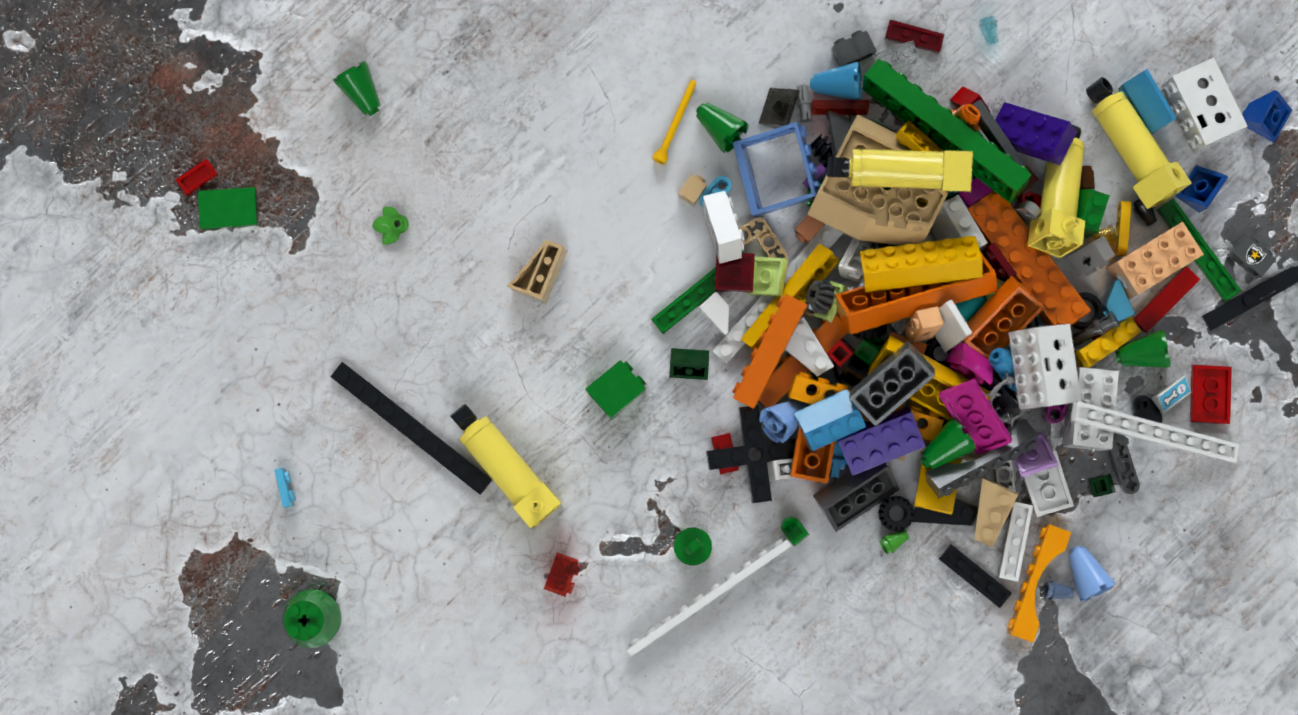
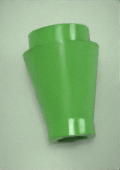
M904 529L883 536L879 542L884 552L889 554L890 552L894 553L910 537Z

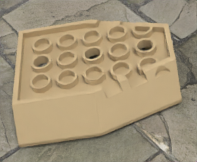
M857 115L836 157L852 158L853 149L912 150L898 142L895 132ZM826 175L807 215L859 241L894 246L923 243L949 191L919 188H891L890 190H884L882 187L851 186V178L849 176L827 177ZM918 198L925 199L927 206L919 207L916 200Z

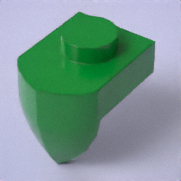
M796 517L784 518L781 523V530L793 546L798 545L810 535Z

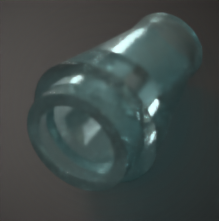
M995 16L980 19L979 27L987 41V45L998 43V26Z

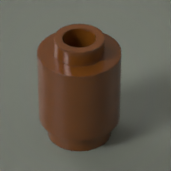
M1082 166L1080 190L1095 189L1092 166Z

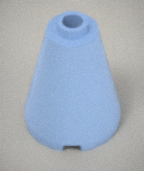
M793 399L763 409L759 420L760 423L763 421L765 426L762 428L764 433L772 441L784 443L799 427L794 412L812 404Z
M1079 545L1070 550L1071 554L1068 555L1081 602L1089 600L1090 596H1098L1116 586L1115 581L1086 547L1081 548Z

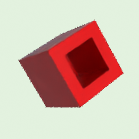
M842 338L826 354L841 367L856 350Z

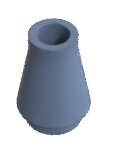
M1050 581L1045 583L1043 594L1049 600L1072 599L1074 588Z

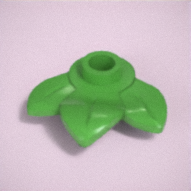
M384 207L382 210L383 216L377 218L373 222L372 227L375 231L383 233L382 244L388 245L395 243L399 239L400 234L408 229L409 222L405 216L399 215L397 209ZM398 221L401 222V225L399 227H397Z

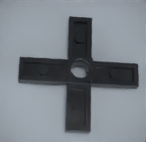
M756 405L754 409L749 406L739 407L744 446L706 451L708 470L746 465L752 503L772 501L767 462L793 459L796 439L787 440L784 443L780 441L778 443H764L759 420V406ZM752 447L758 448L761 453L758 461H752L748 456V451Z

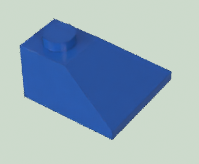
M1274 90L1250 102L1246 110L1243 111L1242 116L1248 129L1271 142H1275L1292 109L1281 94Z

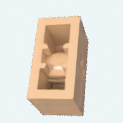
M938 306L916 311L904 326V331L910 343L932 339L944 325Z

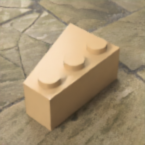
M545 240L527 265L519 271V274L507 287L512 291L547 303L568 250L562 245Z
M986 477L982 478L974 539L993 547L1019 493Z

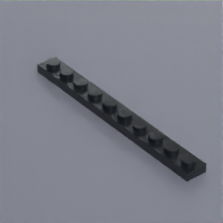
M344 362L330 376L478 494L481 495L492 482L490 477Z

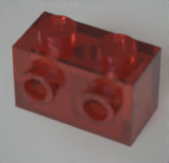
M557 552L544 589L564 597L567 596V593L571 594L575 585L572 579L574 575L578 576L581 565L578 564L579 559Z

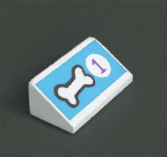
M1185 375L1177 378L1151 398L1162 414L1191 393Z

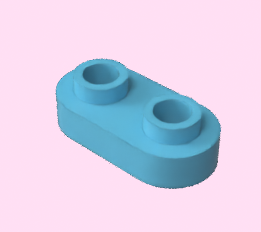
M726 176L715 178L701 194V206L703 207V196L726 191V194H728L732 186L730 179ZM719 184H724V185H725V189H723V190L719 189V188H718V185H719Z

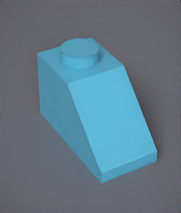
M1118 279L1112 282L1103 303V317L1109 315V312L1112 311L1118 321L1134 315L1135 312Z

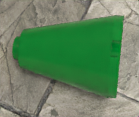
M366 61L359 63L358 67L353 66L333 79L334 83L364 115L369 114V116H372L379 112L378 107L381 104Z
M703 103L696 110L697 119L723 153L733 150V142L742 140L740 138L741 134H746L749 124L746 121L710 103Z
M1164 330L1156 331L1118 348L1119 351L1115 352L1117 363L1121 362L1122 366L1171 367Z
M955 419L949 420L921 453L922 458L920 461L925 468L930 467L933 470L975 450L976 446L968 433L965 434L962 430L963 427Z

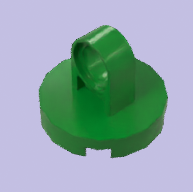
M696 527L682 530L674 541V552L677 558L689 566L704 563L712 551V542L709 535L704 530Z

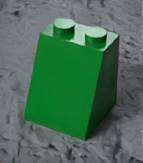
M1092 189L1080 190L1077 218L1085 221L1084 238L1088 239L1099 231L1110 195Z
M619 360L585 389L611 420L646 390L644 387L646 385L645 381L639 375L637 377L634 376L631 372L634 369L627 361L623 363Z

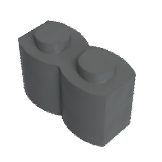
M861 30L854 32L849 39L840 38L834 42L835 45L831 49L839 67L863 61L875 55L877 51L868 32H862Z

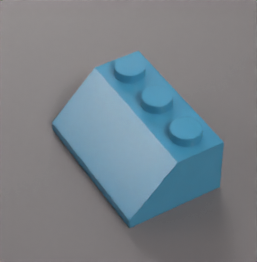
M1148 69L1142 71L1118 88L1119 92H1124L1151 135L1176 119Z
M847 389L794 412L806 443L812 451L866 427L858 407L849 399V391Z

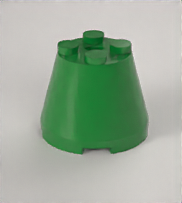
M309 589L301 591L290 598L285 605L282 615L284 631L289 639L299 646L305 648L323 646L331 641L340 629V607L329 594L322 590ZM304 616H306L307 619H310V622L308 623L304 620L301 621V618H304Z

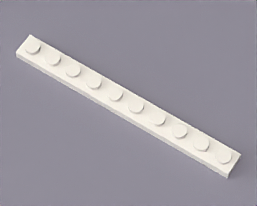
M825 224L787 267L784 285L819 243L830 249L843 232ZM761 296L712 352L727 364L745 344L740 340L775 297Z
M1080 401L1073 402L1070 421L1228 463H1237L1239 444Z
M779 539L772 544L773 548L770 551L763 550L757 554V560L752 563L747 561L740 566L741 571L736 574L731 572L724 577L725 582L720 585L715 583L708 588L709 593L704 596L699 594L692 599L693 604L688 607L686 605L676 610L677 615L672 618L670 616L660 621L661 626L656 629L654 627L644 632L645 637L640 640L638 638L628 643L629 648H627V652L629 655L633 656L791 547L787 539L784 541Z

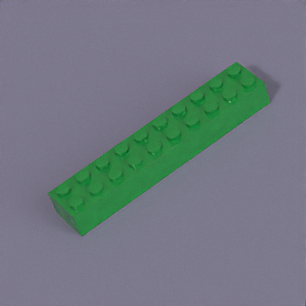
M878 59L864 74L862 86L864 92L906 123L910 120L944 151H973L972 175L1011 205L1024 191L1031 177L1029 170L1025 166L1018 165L1009 154L1001 152L995 143L985 140L979 131L968 127V124L963 119H958L949 108L938 104L933 96L926 95L920 86L909 82L903 73L896 72L887 61L883 62L881 59Z

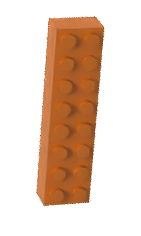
M992 191L968 208L969 213L986 239L987 246L995 242L1017 273L1013 277L1045 306L1039 315L1048 326L1070 324L1071 327L1089 314L1090 308L1049 254L1027 246L1029 228L1009 202Z
M981 253L983 277L873 292H865V287L863 286L836 294L837 313L850 335L912 317L919 310L937 306L939 309L949 300L956 304L997 292L996 272Z

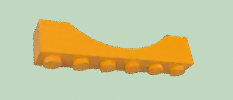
M1045 524V527L1040 529L1038 535L1040 538L1039 544L1035 545L1032 552L1034 559L1032 564L1029 563L1026 569L1028 576L1026 582L1023 581L1019 590L1021 593L1020 599L1016 600L1013 611L1015 613L1013 619L1010 618L1007 624L1008 634L1032 643L1034 642L1040 625L1035 609V591L1038 580L1046 566L1057 555L1066 550L1071 532L1050 524Z

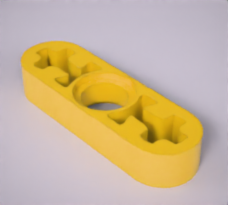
M1119 201L1114 245V254L1117 256H1126L1128 250L1131 202Z

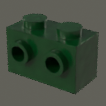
M671 348L669 378L708 380L709 350Z

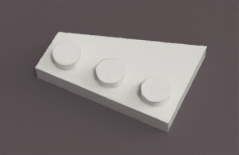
M801 318L785 351L790 353L818 377L833 368L834 365L805 318Z

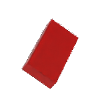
M205 159L175 180L184 194L188 196L217 177L218 173L210 161Z

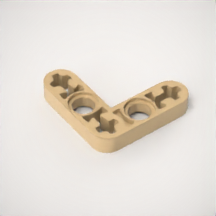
M757 217L738 228V230L742 229V231L748 234V239L743 242L744 246L756 239L767 257L776 258L774 252L771 255L769 252L778 246L777 254L779 256L783 255V258L788 259L787 253L765 219ZM755 222L763 223L762 231L756 229L753 231L755 236L752 237L747 227L750 226L751 230L755 227ZM767 237L774 240V245L770 248L766 247L763 243Z

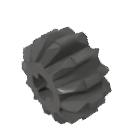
M815 280L813 284L809 285L805 300H807L806 304L810 310L816 313H826L828 309H831V304L836 296L834 293L835 288L832 284L824 280Z

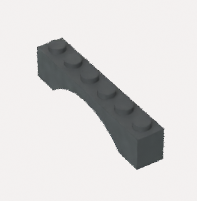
M1023 419L1015 423L1013 427H1008V432L1013 438L1012 443L996 448L987 455L973 461L953 464L946 463L933 470L930 469L926 471V482L938 498L948 496L954 490L967 486L974 479L982 478L987 472L1000 468L1010 460L1017 459L1026 451L1035 449L1038 445V434L1027 420Z

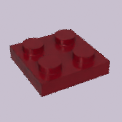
M995 242L982 251V254L996 272V278L1005 282L1011 276L1013 277L1017 274Z
M742 253V258L719 264L716 255L715 291L753 293L755 253Z

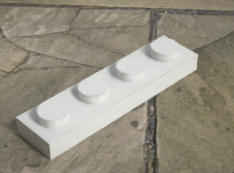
M1015 502L1011 509L998 578L1019 581L1033 505Z

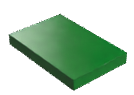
M255 187L198 191L199 225L201 230L258 226Z

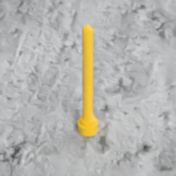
M695 80L689 82L661 148L655 151L652 156V160L659 164L666 165L669 158L667 156L668 148L697 83Z

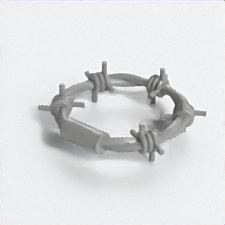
M1006 373V378H1002L1003 381L996 385L990 393H986L987 396H990L989 402L992 407L993 399L996 396H1000L997 392L1002 385L1010 384V388H1012V383H1016L1014 377H1008V373ZM1022 409L1016 416H1009V413H1007L1006 418L1000 419L1003 423L1011 424V427H1013L1014 420L1022 416L1026 410L1030 411V409Z

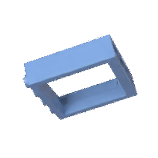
M798 122L791 123L733 142L752 216L759 217L815 199L821 184L816 180L815 174L817 169L815 163L811 161L810 155H812V150L806 142L807 131L802 124ZM796 132L811 193L762 208L747 147Z

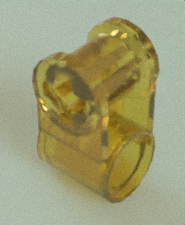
M1108 225L1107 228L1099 229L1096 234L1092 235V239L1095 241L1102 236L1106 238L1116 255L1109 259L1111 262L1118 255V247L1113 225Z

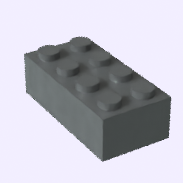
M907 341L849 391V399L877 426L935 376V369Z

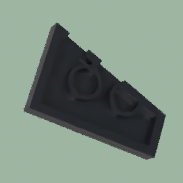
M955 498L952 515L916 507L912 522L973 526L978 513V507Z

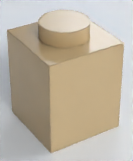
M691 174L678 192V196L694 206L707 188L705 179L699 175L693 176Z

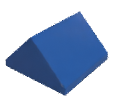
M1196 165L1188 177L1192 184L1176 194V197L1200 213L1209 207L1228 179V176Z

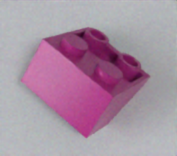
M962 342L952 348L945 359V362L950 365L949 369L956 373H962L969 380L975 379L979 385L992 383L994 368L987 358Z

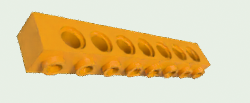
M800 372L799 375L794 373L788 397L808 404H814L825 399V393L828 390H833L834 394L845 389L848 390V386L837 383L836 386L831 385L829 380L820 377L818 380L811 378L810 374ZM815 385V392L808 394L806 392L807 386ZM903 403L894 411L904 408ZM911 405L910 409L916 424L920 418H925L926 420L923 427H918L922 438L932 441L942 429L944 420L935 412L929 411L927 414L921 412V408ZM859 409L863 420L870 421Z

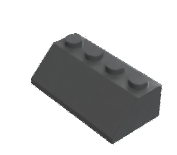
M884 463L853 476L851 471L814 494L813 497L835 532H837L900 489L888 465Z

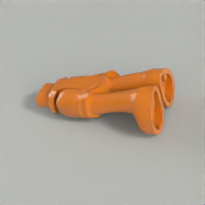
M966 104L951 110L953 115L958 119H963L968 124V127L979 131L978 122L981 114L975 106Z

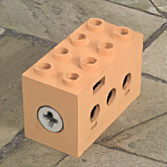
M1181 222L1106 269L1114 281L1120 280L1128 299L1204 254L1185 224Z

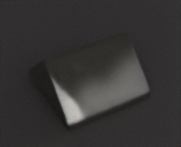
M770 88L759 124L774 129L788 125L800 91L797 89Z

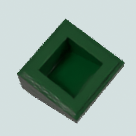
M1111 474L1089 479L1093 497L1116 492Z

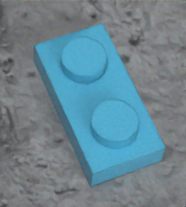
M285 468L274 470L283 508L294 506L296 497L294 491L290 489L291 476L289 471L286 472Z

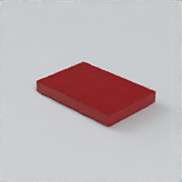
M1191 365L1190 422L1230 424L1232 367Z

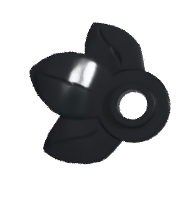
M1139 395L1133 400L1132 407L1135 410L1133 416L1162 423L1161 411L1151 399L1152 397Z

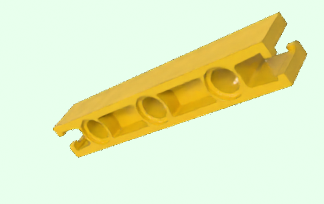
M819 243L784 285L782 296L785 297L788 294L806 303L805 297L807 296L806 291L809 290V285L813 284L815 280H825L840 259L834 256L831 250ZM775 297L740 339L750 349L759 348L761 342L758 340L762 332H767L770 327L767 323L772 313L776 315L779 309L776 305L780 297Z

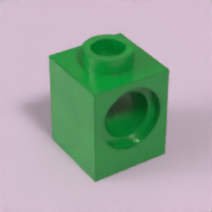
M879 337L868 340L864 338L854 355L870 365L885 342Z

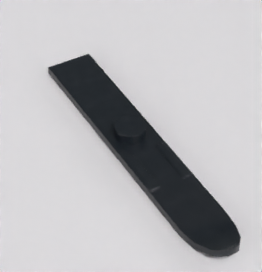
M1298 266L1278 273L1204 314L1202 317L1210 331L1298 282Z

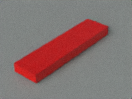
M1187 266L1184 267L1133 318L1137 326L1147 333L1200 278Z

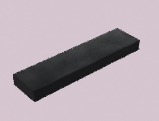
M952 544L939 557L942 563L998 608H1001L1012 594Z

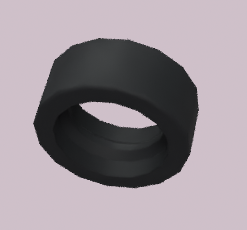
M1081 292L1078 294L1083 300L1092 303L1095 312L1091 320L1087 322L1078 321L1072 325L1076 329H1085L1092 325L1095 319L1100 320L1103 316V306L1098 297L1092 293Z

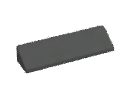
M980 99L972 104L980 111L981 116L978 126L989 142L995 143L1001 152L1009 154L1014 159V162L1022 165L1024 161Z

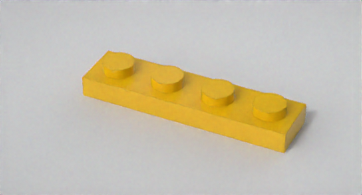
M1130 316L1122 321L1119 327H1113L1075 354L1083 366L1089 368L1140 334L1141 330Z

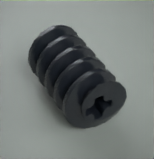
M821 134L810 144L811 150L815 149L814 157L820 155L819 162L825 161L823 166L826 168L828 157H833L832 142L827 144L826 142L829 137L822 138Z

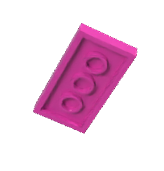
M975 379L940 392L939 397L953 419L963 427L962 430L965 434L968 433L976 446L974 451L977 455L1012 443L1013 438Z

